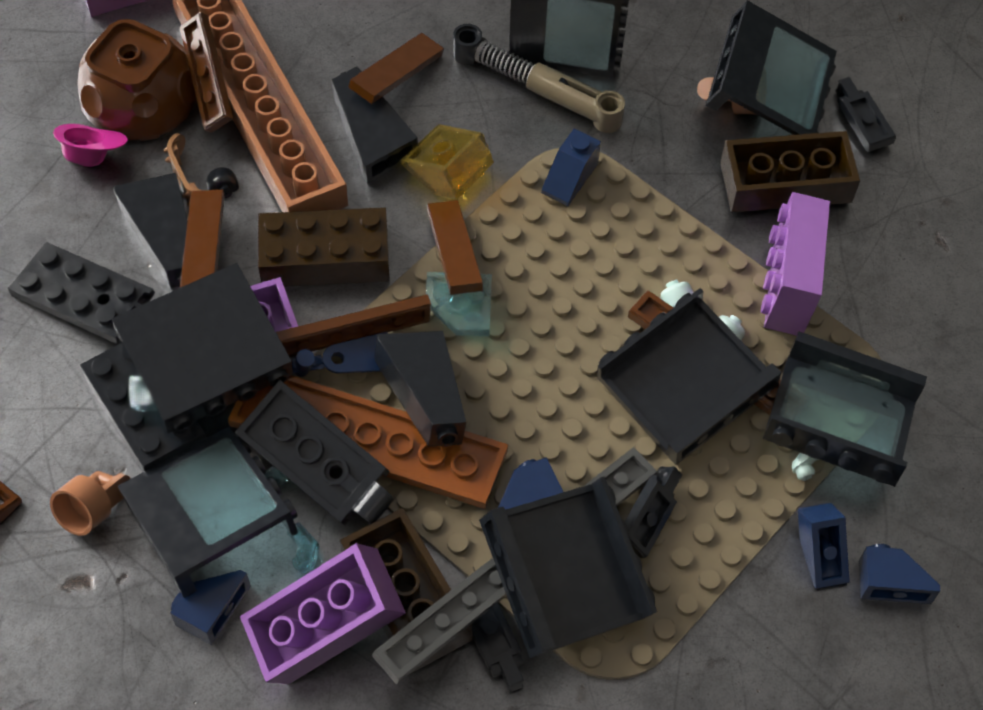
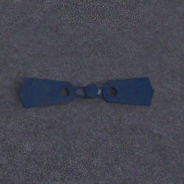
M377 334L331 345L325 349L322 357L321 355L314 356L307 349L300 350L296 358L291 359L293 373L304 377L309 371L324 369V366L333 373L381 372L374 358ZM338 356L342 359L343 363L335 364L331 358Z

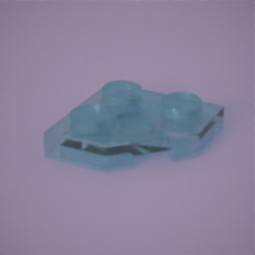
M427 272L426 295L428 294L431 302V312L456 335L489 336L492 274H480L483 282V291L450 295L444 272Z

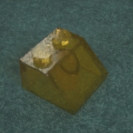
M438 124L400 160L402 166L434 195L454 200L464 195L466 190L478 178L483 176L484 172L494 163L483 133Z

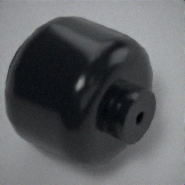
M215 168L207 176L206 184L208 190L223 189L225 198H229L232 192L239 189L236 175L229 168Z

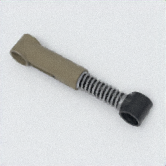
M469 23L455 28L453 32V57L458 63L473 65L478 62L491 67V69H495L497 72L500 71L501 74L504 73L505 76L509 75L510 78L523 82L524 85L526 84V89L592 120L595 128L601 132L613 133L621 128L625 100L618 92H601L540 62L533 65L532 62L528 63V60L523 61V58L519 59L518 55L514 57V53L510 54L509 51L505 52V49L501 50L500 47L496 48V45L492 46L491 42L489 43L486 38L482 37V31L476 25Z

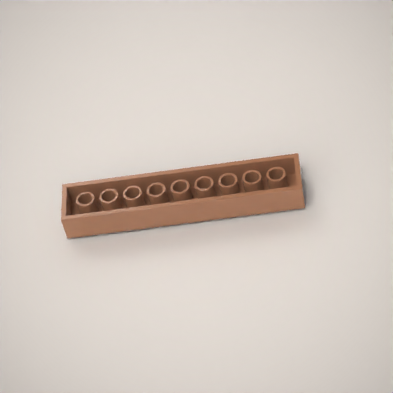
M172 0L175 14L181 25L199 12L208 15L233 115L232 120L282 212L339 210L349 206L347 186L242 0Z

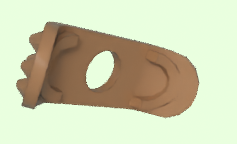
M176 133L168 139L167 147L164 149V152L169 154L165 161L171 163L173 172L176 173L178 183L184 193L182 197L187 199V206H189L191 191L200 190L194 182L188 184L181 170L180 156L185 147V137L182 134Z

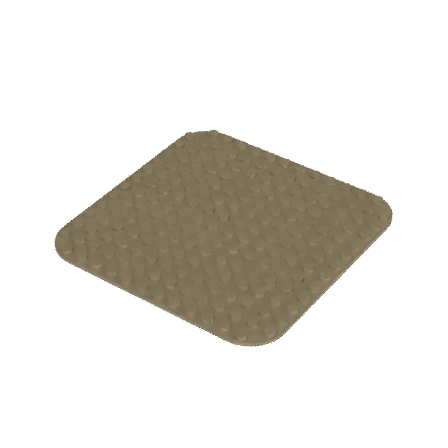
M559 148L545 151L530 160L464 219L482 278L483 291L450 295L437 245H435L364 309L428 294L431 302L430 321L388 332V334L443 331L466 418L465 431L508 444L507 455L486 509L385 476H381L377 483L396 498L388 507V510L393 513L403 508L419 536L462 574L468 577L493 558L479 519L490 510L498 508L514 469H517L523 462L531 459L538 461L547 457L563 492L583 487L633 447L656 471L660 466H675L682 474L673 492L677 503L648 556L640 558L646 584L651 588L655 596L657 612L643 620L553 651L571 667L586 675L606 680H621L642 675L659 665L798 510L797 508H800L833 471L836 465L816 460L811 465L815 469V474L812 475V478L806 481L799 480L797 474L792 472V462L800 452L778 446L773 442L763 439L770 415L755 405L683 461L675 465L598 380L600 359L608 352H616L623 347L625 341L637 331L641 333L645 330L628 318L629 310L648 290L661 299V292L667 288L666 284L676 279L679 283L688 282L693 292L701 288L704 291L703 301L718 317L734 315L742 321L741 326L745 330V336L741 341L766 367L773 363L781 371L780 380L796 335L764 328L765 314L761 313V305L765 294H768V290L763 289L767 269L608 155L600 152L598 165L569 206L542 194V187ZM816 307L804 333L881 360L878 353L868 342L820 307ZM326 348L318 350L314 356L321 355L322 357ZM338 356L331 358L335 364L343 363L342 359ZM324 366V369L309 371L304 377L296 376L406 412L382 372L333 373ZM796 385L791 386L792 389L809 400L808 405L796 418V422L857 443L880 417V415ZM644 486L617 507L620 517L624 521ZM506 596L498 604L515 618Z

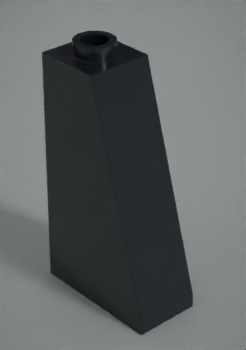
M356 66L332 79L333 95L363 179L368 184L417 157L418 137L384 97L371 104L348 87L350 79L362 72Z
M176 173L114 186L120 210L170 288L180 287L188 220Z
M443 331L377 334L375 362L427 446L448 447L461 445L466 427V418Z

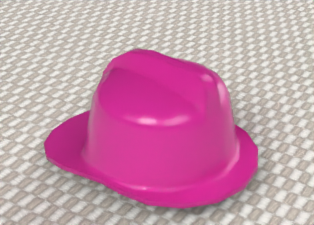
M63 124L56 127L53 131L54 138L61 143L64 158L67 161L85 167L99 165L104 161L108 150L120 148L128 141L126 135L120 132L96 129L81 124Z

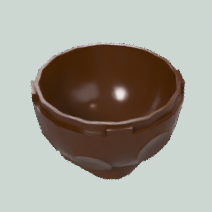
M117 20L110 24L88 47L79 64L77 85L82 113L97 128L120 132L126 135L128 141H147L160 138V135L171 132L188 118L197 99L184 47L169 34L157 31L135 20Z

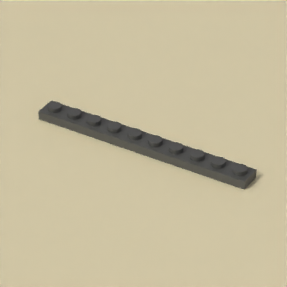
M633 447L586 485L592 484L600 477L605 476L608 486L615 493V504L618 507L644 486L657 471ZM493 558L374 650L372 657L396 685L507 596Z

